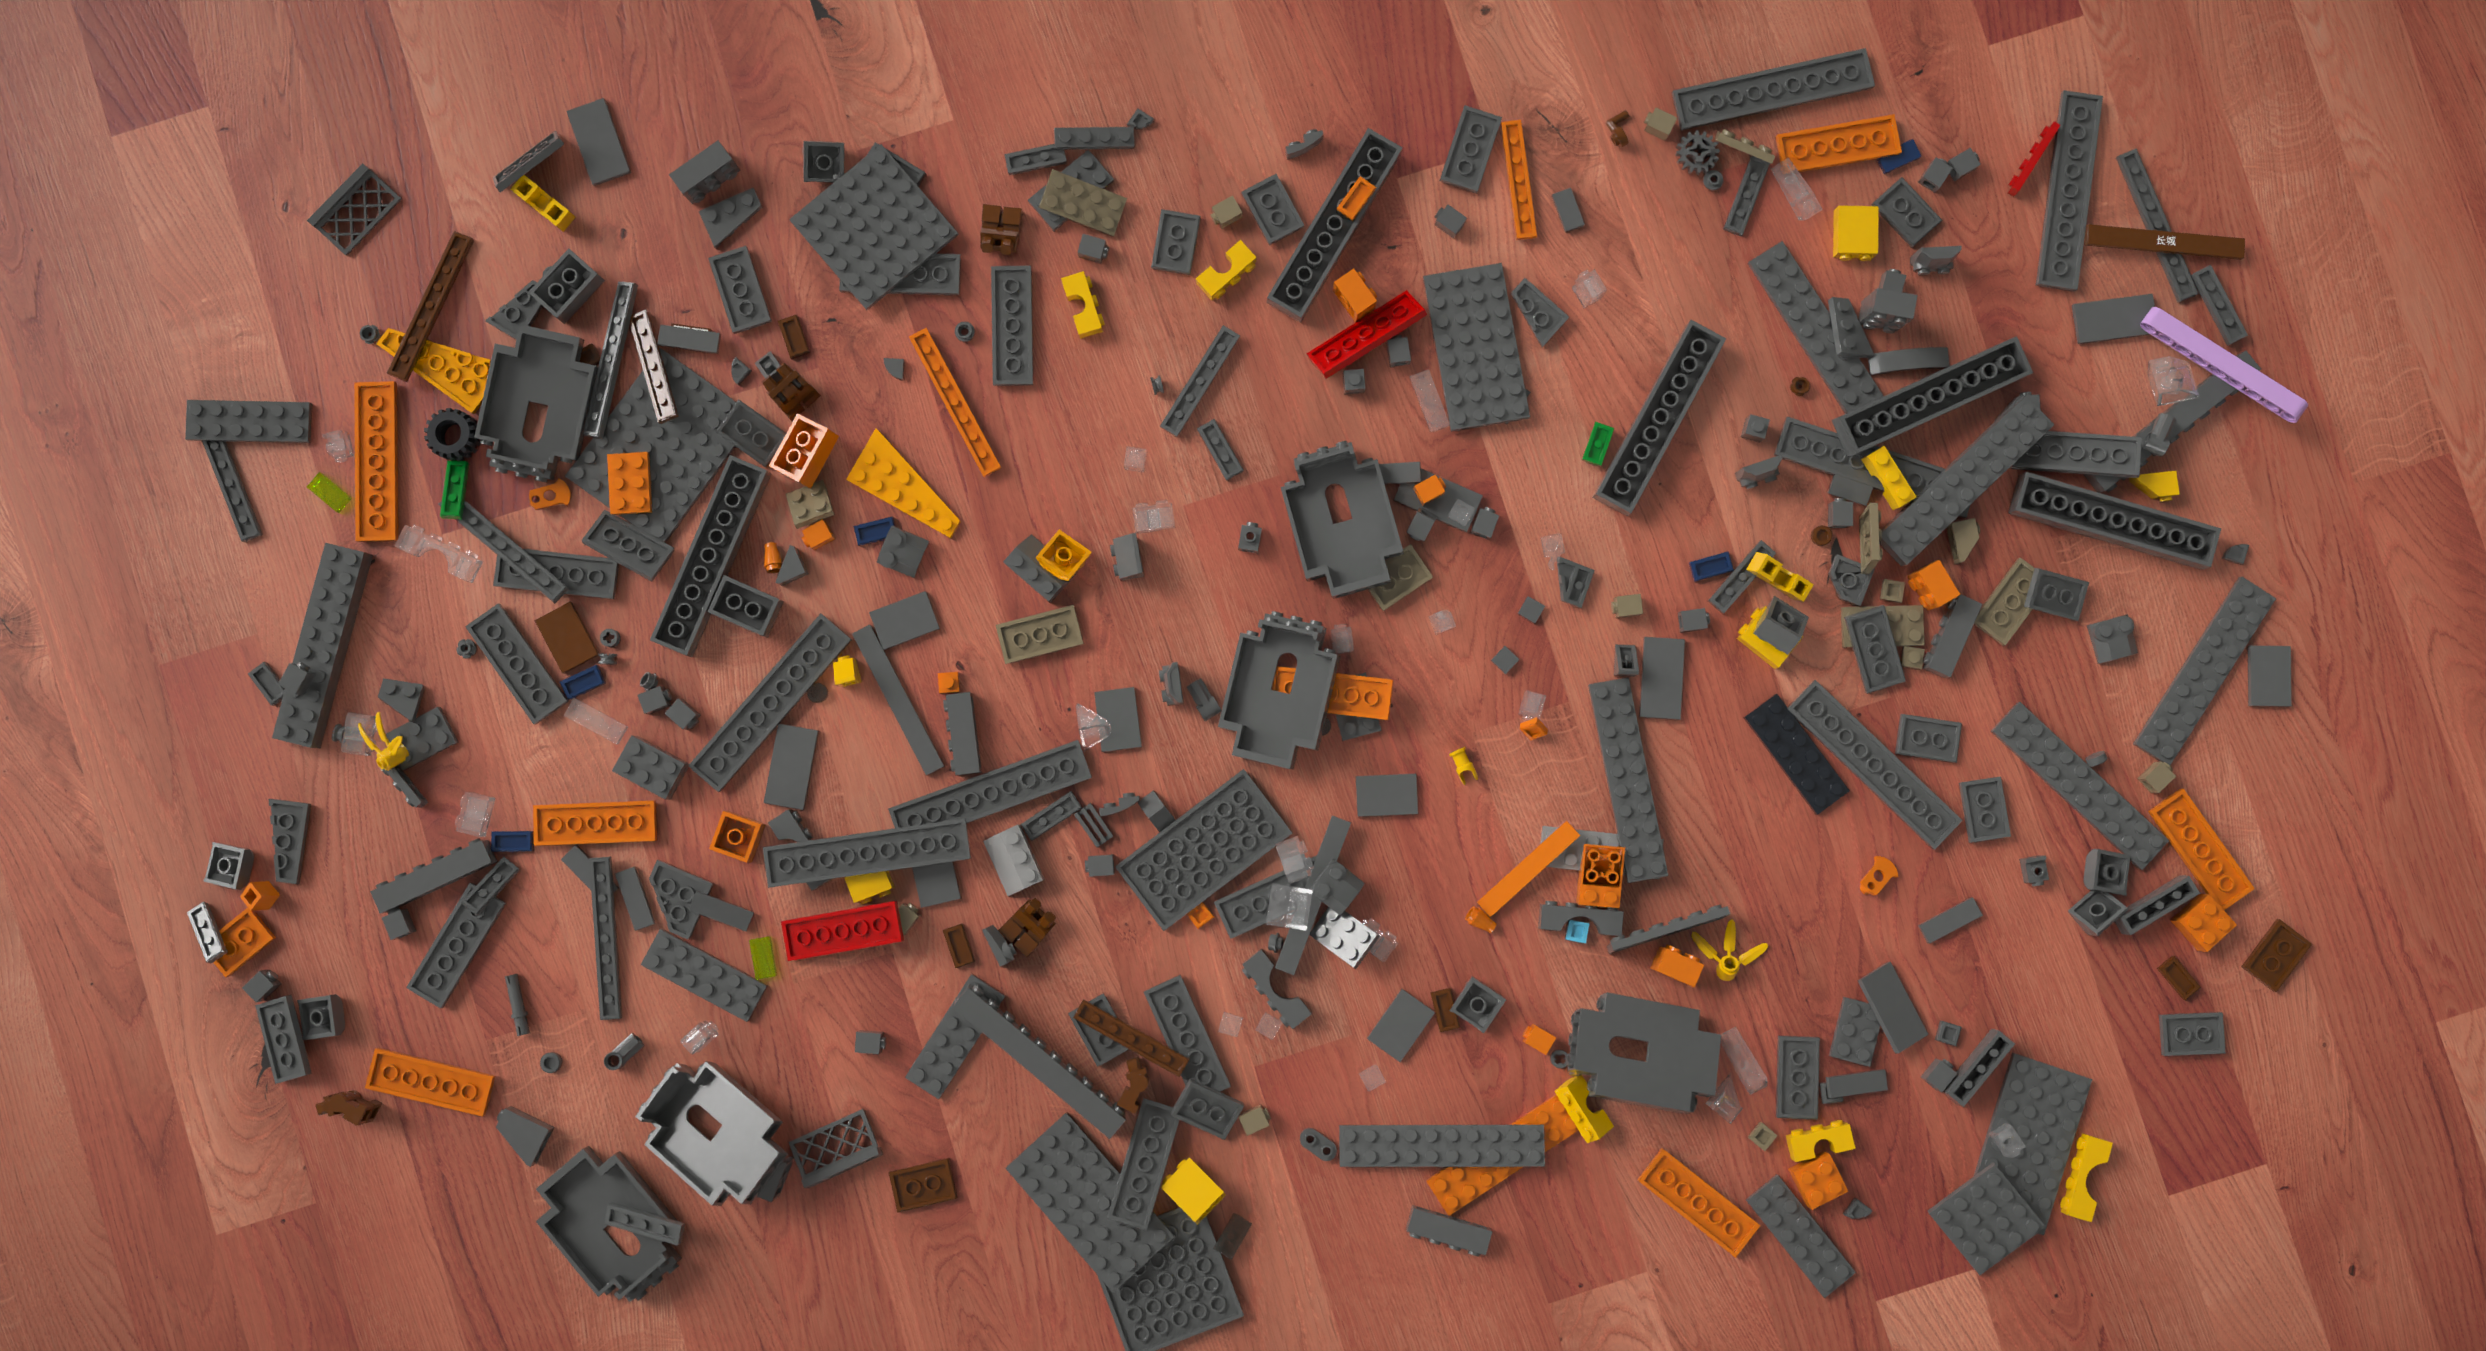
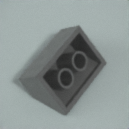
M568 249L528 293L558 320L566 324L605 280L573 251Z
M1031 534L1009 554L1003 563L1051 604L1072 578L1069 581L1058 579L1040 565L1036 556L1045 545Z

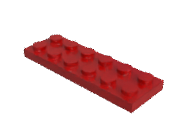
M1406 290L1306 354L1313 365L1327 379L1415 322H1418L1427 313Z
M897 901L781 921L788 961L904 941Z

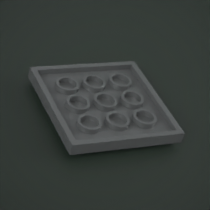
M1994 1162L1928 1210L1930 1216L1979 1275L1983 1274L2046 1227Z

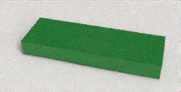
M447 461L440 511L442 519H462L469 471L468 461Z

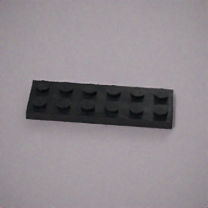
M1774 694L1743 717L1815 815L1824 811L1850 791L1793 714L1787 709V706L1778 694Z

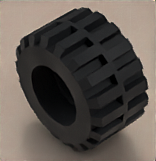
M446 408V411L438 410V415L432 414L431 417L433 419L426 422L429 425L428 428H424V432L427 433L424 439L429 442L426 445L429 449H432L434 454L450 461H464V457H472L471 452H477L476 446H480L481 443L477 438H474L477 428V421L458 409L453 410L451 408ZM459 424L461 428L460 439L453 445H447L445 442L446 431L451 426Z

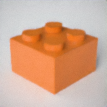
M1353 268L1334 282L1333 292L1354 322H1357L1375 310L1377 295L1372 288L1368 289L1364 282L1366 280L1360 271L1356 272Z
M1940 560L1929 563L1907 576L1909 586L1913 591L1916 590L1919 595L1920 604L1927 608V610L1940 607L1960 595Z
M723 811L709 849L740 861L751 863L766 824L730 811Z
M2198 894L2170 920L2197 951L2208 952L2237 926L2210 894Z
M1666 945L1665 948L1659 946L1650 969L1695 987L1704 967V964L1699 963L1700 958L1687 953L1683 956L1680 954L1681 950Z
M1825 1151L1816 1154V1158L1804 1160L1788 1168L1805 1205L1812 1210L1849 1192L1831 1155Z

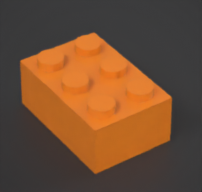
M797 413L769 467L811 489L839 436L828 428Z

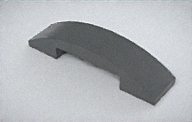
M1947 347L1875 353L1872 358L1868 359L1870 375L1927 368L1929 370L1942 369L1950 366Z

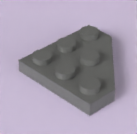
M657 860L649 880L657 895L656 898L660 909L664 913L669 932L689 940L700 918V914L688 910L694 894L697 890L710 895L714 883L666 862Z

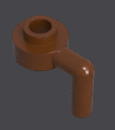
M1626 110L1606 122L1607 127L1612 132L1610 136L1612 143L1620 148L1629 144L1623 129L1616 125L1629 117Z

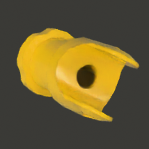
M1466 747L1449 753V756L1453 758L1456 764V771L1463 785H1466L1463 777V771L1465 770L1472 771L1474 778L1478 780L1474 765L1466 755Z

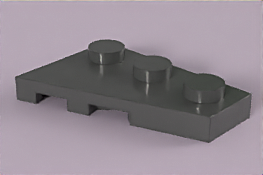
M751 188L699 211V214L714 247L717 249L722 241L735 233L734 231L740 225L746 223L763 207L755 189Z
M1526 278L1511 292L1513 299L1541 347L1569 319L1566 313Z
M532 280L514 295L515 297L509 303L500 307L496 314L485 321L517 340L520 324L531 327L543 307L528 293L537 282Z
M1837 297L1830 298L1828 304L1836 354L1839 356L1872 358L1874 353L1850 300Z

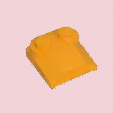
M1059 529L1039 552L1036 559L1052 575L1058 579L1069 581L1084 566L1092 552Z

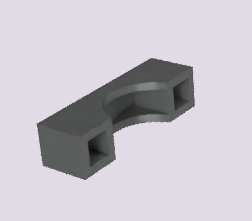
M788 809L768 822L778 840L792 839L796 842L811 841L813 838L808 828L804 829L800 823L802 818L797 811L793 812V810ZM831 879L806 883L811 889V891L818 889Z
M1545 901V904H1540L1539 929L1561 931L1564 924L1571 918L1584 916L1595 924L1599 934L1622 935L1623 911H1618V908L1606 907L1605 910L1598 909V906L1586 905V908L1578 907V903L1566 902L1565 906H1558L1557 901Z
M1262 949L1242 963L1244 967L1242 972L1248 979H1254L1257 983L1254 987L1261 996L1265 993L1269 998L1267 1001L1268 1005L1273 1011H1279L1282 1015L1279 1019L1286 1028L1290 1025L1294 1029L1312 1014L1299 996L1284 998L1274 992L1269 981L1274 964Z

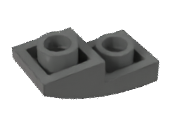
M1309 130L1306 134H1303V143L1295 141L1288 144L1289 146L1285 148L1287 160L1298 157L1316 147L1323 140V130Z
M1135 792L1124 793L1123 798H1119V806H1116V803H1105L1104 808H1099L1100 816L1126 810L1140 801V796H1135Z

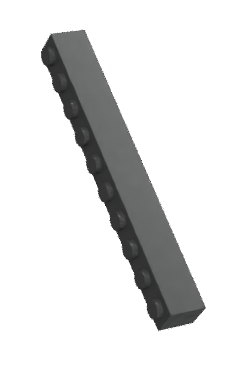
M2247 351L2236 355V357L2258 371L2261 370ZM2212 374L2169 407L2163 414H2169L2177 420L2169 437L2170 444L2179 438L2178 434L2180 432H2187L2194 427V421L2198 418L2202 420L2211 413L2209 410L2212 407H2219L2226 402V396L2229 394L2233 396L2239 390ZM2157 418L2132 437H2142L2143 443L2147 434L2151 432ZM2142 443L2140 468L2148 463V457L2151 455L2156 456L2142 449ZM2084 474V477L2098 493L2104 491L2108 493L2117 487V481L2120 479L2124 481L2128 478Z

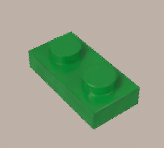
M1598 422L1594 423L1582 461L1601 467L1614 431L1613 427Z

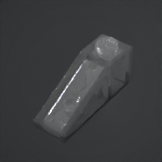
M1789 158L1771 168L1799 221L1807 220L1823 210L1815 194Z
M1734 1027L1720 1034L1721 1044L1749 1095L1768 1086L1765 1073L1737 1028Z

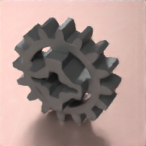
M1698 130L1695 131L1694 135L1689 132L1686 135L1687 138L1682 137L1681 143H1678L1676 146L1679 151L1675 153V156L1680 157L1677 164L1683 163L1682 170L1688 168V174H1691L1693 170L1696 171V175H1699L1701 170L1707 173L1708 167L1712 169L1715 166L1713 162H1717L1719 157L1715 156L1720 152L1719 149H1715L1718 142L1712 143L1713 136L1711 135L1707 138L1705 131L1702 135H1699ZM1692 142V147L1685 149L1686 145ZM1710 157L1706 163L1702 164L1703 159Z

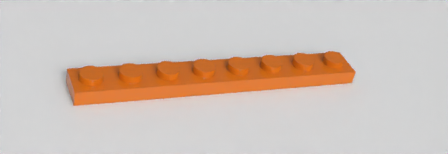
M924 328L909 336L983 477L1001 469L998 460L928 329Z

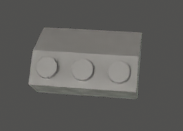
M1021 825L1011 827L983 841L1007 896L1045 880Z

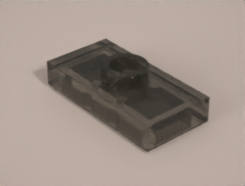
M1233 1213L1213 1249L1232 1260L1252 1223Z

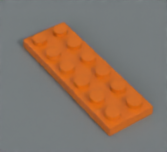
M1895 114L1776 135L1783 175L1873 160L1902 153Z
M1277 666L1272 690L1290 694L1296 668ZM1337 673L1327 713L1389 720L1394 680Z
M2179 789L2148 811L2165 837L2170 840V844L2205 893L2210 894L2223 910H2226L2255 889L2184 789Z
M656 800L533 805L534 846L657 841Z
M375 1048L365 1088L483 1117L486 1115L495 1076L382 1048Z
M1663 1148L1660 1149L1637 1179L1735 1258L1760 1227L1757 1222Z

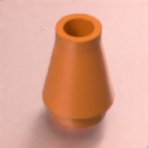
M775 542L766 543L764 545V568L767 573H778L783 561L777 544Z
M1473 906L1465 917L1469 925L1489 933L1496 927V923L1480 907L1476 908Z

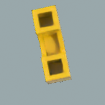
M525 175L520 177L511 188L516 195L562 232L576 218L569 210Z
M1241 240L1226 252V258L1232 265L1228 272L1218 273L1210 266L1196 278V284L1211 301L1214 298L1219 299L1222 297L1229 285L1234 286L1237 284L1244 272L1249 273L1256 266V256Z
M1084 271L1061 278L1068 301L1079 299L1085 303L1083 312L1073 316L1080 339L1103 332L1101 326L1105 325L1102 314H1097L1095 308L1099 306L1096 295L1091 296L1089 289L1093 287L1090 276L1085 277Z
M1885 446L1861 459L1870 475L1876 476L1884 487V493L1882 494L1892 510L1900 508L1916 498V495Z
M1756 552L1746 570L1791 599L1804 602L1814 584L1799 574H1794L1782 567L1783 564L1771 556Z
M1582 1075L1568 1079L1555 1090L1560 1102L1587 1143L1601 1139L1614 1127L1604 1109L1594 1113L1588 1109L1586 1098L1589 1095V1091L1587 1089V1082Z
M1835 1120L1830 1122L1831 1125L1824 1127L1822 1124L1811 1126V1130H1792L1791 1134L1785 1135L1791 1159L1799 1162L1816 1158L1814 1146L1821 1139L1828 1141L1830 1150L1834 1153L1855 1149L1850 1124L1843 1122V1120Z

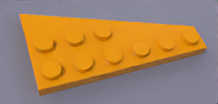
M388 328L376 344L394 357L405 333ZM427 340L413 371L466 410L475 414L482 405L491 360Z
M875 428L846 480L943 535L952 538L961 521L878 429Z

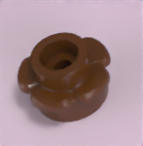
M1795 377L1790 385L1791 392L1795 393L1796 396H1803L1804 393H1808L1810 390L1809 381L1804 377Z

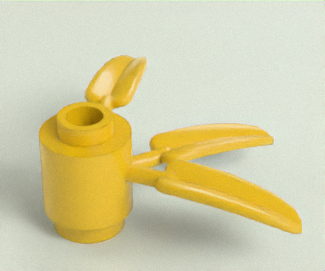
M377 712L376 726L381 740L385 741L387 745L386 749L381 751L370 740L361 722L358 723V728L369 748L377 752V765L381 769L389 771L404 762L409 753L402 744L403 737L397 736L389 742L383 728L381 714Z
M1733 919L1728 922L1724 937V950L1727 951V956L1721 959L1717 956V951L1697 932H1692V938L1698 948L1709 959L1714 958L1719 963L1716 968V974L1724 981L1734 979L1741 963L1748 965L1768 948L1767 943H1762L1740 955L1739 961L1734 956H1731V952L1735 951L1736 927Z

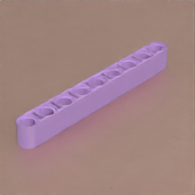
M2152 307L2140 323L2141 328L2286 421L2297 423L2307 409L2308 403L2303 398L2162 309Z

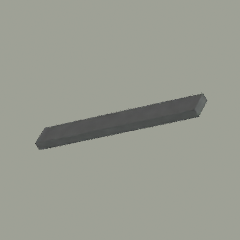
M2137 149L2117 156L2116 160L2147 230L2172 232ZM2156 252L2177 303L2198 295L2182 254Z
M618 281L583 435L587 437L603 438L637 294L638 285L636 283Z
M464 501L462 519H455L554 604L569 590L559 579Z
M869 624L852 633L926 776L944 767L936 748L872 626Z
M1335 816L1331 817L1277 960L1276 969L1292 975L1295 974L1322 902L1309 892L1308 889L1332 858L1337 861L1351 822Z
M611 856L589 858L600 1020L621 1019L622 1008Z

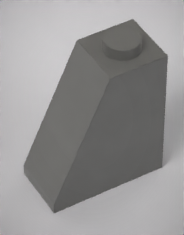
M513 1106L502 1109L497 1116L498 1123L496 1128L527 1166L532 1167L536 1165L555 1127Z

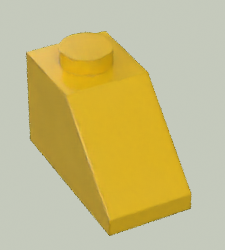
M2177 471L2140 474L2138 478H2129L2130 483L2151 499H2159L2160 502L2171 501L2173 500L2172 497L2179 495Z
M849 655L838 658V662L833 663L835 685L846 687L862 682L855 658H850Z

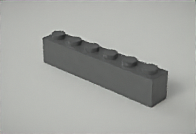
M480 838L469 842V846L464 849L458 847L451 850V855L446 857L441 855L432 859V863L427 866L421 864L414 867V872L409 874L404 872L395 876V880L390 883L384 881L377 884V889L370 891L379 913H387L391 909L404 906L497 863L494 852H491L489 841L480 840Z

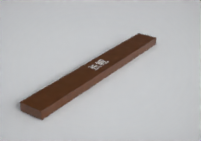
M2088 224L2085 231V246L2238 260L2244 259L2245 238Z
M453 231L387 371L388 375L408 382L474 242L473 238Z

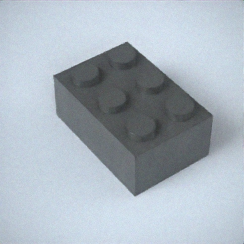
M717 140L670 173L669 176L688 201L694 204L701 202L709 192L718 190L726 180L734 179L741 170L719 140Z
M1876 288L1861 301L1858 320L1865 329L1873 330L1879 328L1883 329L1885 333H1895L1914 319L1918 295Z
M724 575L708 612L768 638L784 601Z
M631 735L612 771L663 799L671 800L689 768V763L639 736Z

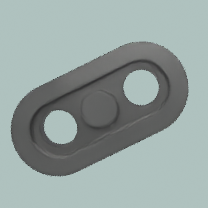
M1306 1128L1301 1132V1145L1323 1161H1330L1336 1156L1337 1148L1335 1143L1316 1129ZM1307 1136H1313V1142H1307ZM1325 1147L1330 1148L1329 1154L1323 1153Z

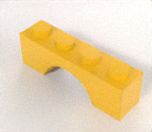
M2083 1133L2079 1137L2076 1144L2078 1149L2076 1157L2071 1162V1176L2066 1181L2067 1191L2060 1204L2062 1213L2092 1222L2097 1202L2088 1194L2086 1178L2093 1167L2098 1164L2108 1163L2113 1145L2112 1142Z

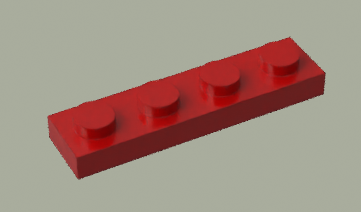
M2053 121L2050 127L2047 125L2044 127L2039 135L2042 137L2039 143L2035 142L2029 151L2032 154L2029 160L2026 158L2023 160L2018 168L2022 171L2018 176L2014 175L2008 185L2011 187L2008 191L2009 195L2015 197L2061 126L2060 124Z

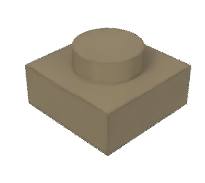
M1884 579L1880 600L1901 603L1905 582Z
M1903 646L1900 660L1902 667L1922 669L1925 649Z
M1759 1122L1748 1138L1762 1150L1766 1151L1778 1135L1762 1122Z

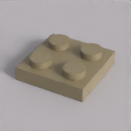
M823 480L814 483L811 489L805 486L786 493L793 522L797 529L835 515L826 484Z

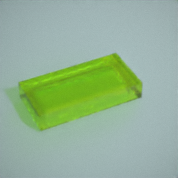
M319 472L307 485L310 491L337 513H340L352 499L351 496L322 472Z
M767 936L749 940L755 979L777 976L771 937Z

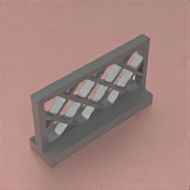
M362 163L307 221L347 256L402 198L368 166ZM371 177L377 181V190H367L366 182ZM356 193H363L364 204H353L352 197ZM367 193H378V204H367ZM381 193H390L395 199L390 204H382ZM349 207L350 219H339V210ZM353 207H364V219H353ZM367 207H378L379 215L376 218L368 219ZM327 222H335L336 233H327L323 226ZM339 222H350V233H340ZM354 222L365 223V229L362 233H354ZM340 236H351V244L346 249L340 245Z
M864 1109L788 1142L803 1179L801 1181L804 1188H811L884 1155L877 1143ZM860 1115L864 1122L861 1130L851 1127L853 1119ZM842 1125L846 1127L842 1138L832 1135L835 1126ZM849 1129L859 1132L855 1144L845 1140ZM820 1133L827 1135L823 1147L814 1143L816 1136ZM862 1134L870 1137L872 1145L866 1148L858 1145ZM831 1137L841 1141L837 1152L827 1149ZM802 1141L809 1144L805 1155L798 1153L795 1144ZM844 1142L854 1146L851 1154L848 1156L840 1154ZM812 1146L822 1149L818 1161L808 1157ZM825 1151L835 1154L831 1164L827 1165L821 1162ZM807 1159L816 1163L814 1171L806 1174L804 1169Z

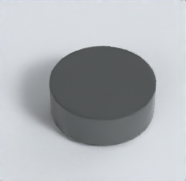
M2105 751L2093 753L2085 758L2090 767L2100 765L2108 759Z
M547 1053L542 1056L540 1066L544 1072L554 1073L561 1068L562 1058L558 1053Z

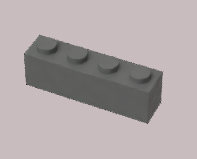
M1961 594L1948 602L1946 616L1943 615L1939 622L1940 630L1931 640V645L1933 646L1930 652H1927L1924 656V670L1942 678L1951 677L1982 603Z
M965 692L946 695V700H943L944 711L948 712L949 720H946L947 732L951 733V740H948L949 751L953 752L954 760H951V770L957 776L982 773L973 694Z
M2179 875L2127 907L2128 911L2118 918L2115 924L2121 934L2132 935L2200 894L2190 876Z
M1991 1029L1956 1071L1957 1075L1942 1093L1955 1104L1964 1107L2015 1043L1999 1030Z
M1412 1205L1406 1225V1231L1413 1238H1429V1242L1441 1245V1242L1449 1244L1448 1247L1457 1251H1460L1461 1248L1469 1250V1254L1480 1257V1254L1486 1255L1493 1232L1489 1227Z

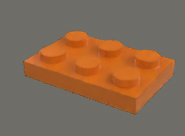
M649 452L607 454L610 514L651 513L652 497Z
M247 907L219 930L228 953L213 963L224 977H229L276 939V937L257 913L250 911Z

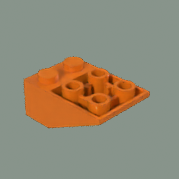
M1584 844L1576 902L1579 905L1620 908L1625 847Z

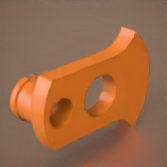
M558 478L554 484L530 490L529 502L535 510L557 504L568 506L570 490L568 485ZM546 491H553L556 497L554 500L548 501L544 498V493ZM536 497L539 499V502L534 503L532 500Z
M1875 856L1874 865L1860 881V891L1865 895H1878L1890 878L1898 877L1894 864L1885 857ZM1875 871L1882 873L1883 880L1881 882L1874 878Z

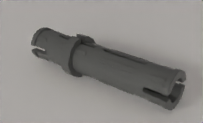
M518 974L505 976L512 1008L511 1018L514 1019L517 1036L529 1034L530 1031L526 1017L528 1012L525 1011Z

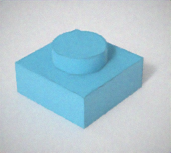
M1568 920L1565 940L1586 943L1589 923Z

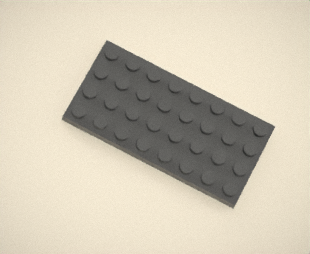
M1502 263L1423 276L1450 431L1529 419L1530 413Z
M1243 769L1116 865L1115 868L1161 929L1165 931L1290 836L1292 832Z
M2012 1053L1974 1176L1994 1162L2046 1227L2038 1233L2044 1235L2092 1079Z
M1065 1113L1006 1167V1170L1113 1293L1175 1237L1153 1211L1146 1231L1107 1219L1120 1173L1068 1113Z

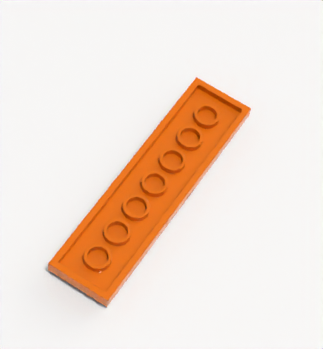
M354 382L355 541H398L397 382Z
M1557 1094L1510 1124L1544 1125L1545 1152L1578 1131L1577 1126L1570 1118ZM1445 1167L1427 1179L1426 1182L1448 1216H1450L1522 1167Z

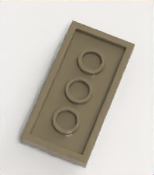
M1052 169L1039 208L1114 236L1127 198Z
M2021 557L2015 561L1983 604L1974 622L1975 626L2002 646L2009 642L2032 610L2024 607L2035 568Z
M1074 605L996 625L1005 664L1084 644Z
M1923 605L1885 606L1896 646H1924ZM1877 606L1841 607L1842 648L1852 647L1844 617Z

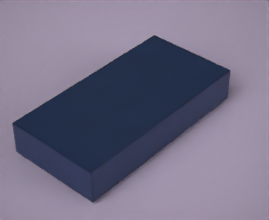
M1913 139L1900 144L1901 154L1877 159L1883 174L1889 173L1921 157Z
M888 517L853 526L858 546L885 540L891 526H895L894 518Z
M1729 552L1689 562L1694 582L1734 571Z
M595 665L560 681V684L567 699L571 700L606 684V681L599 666Z
M492 831L491 852L534 851V831Z

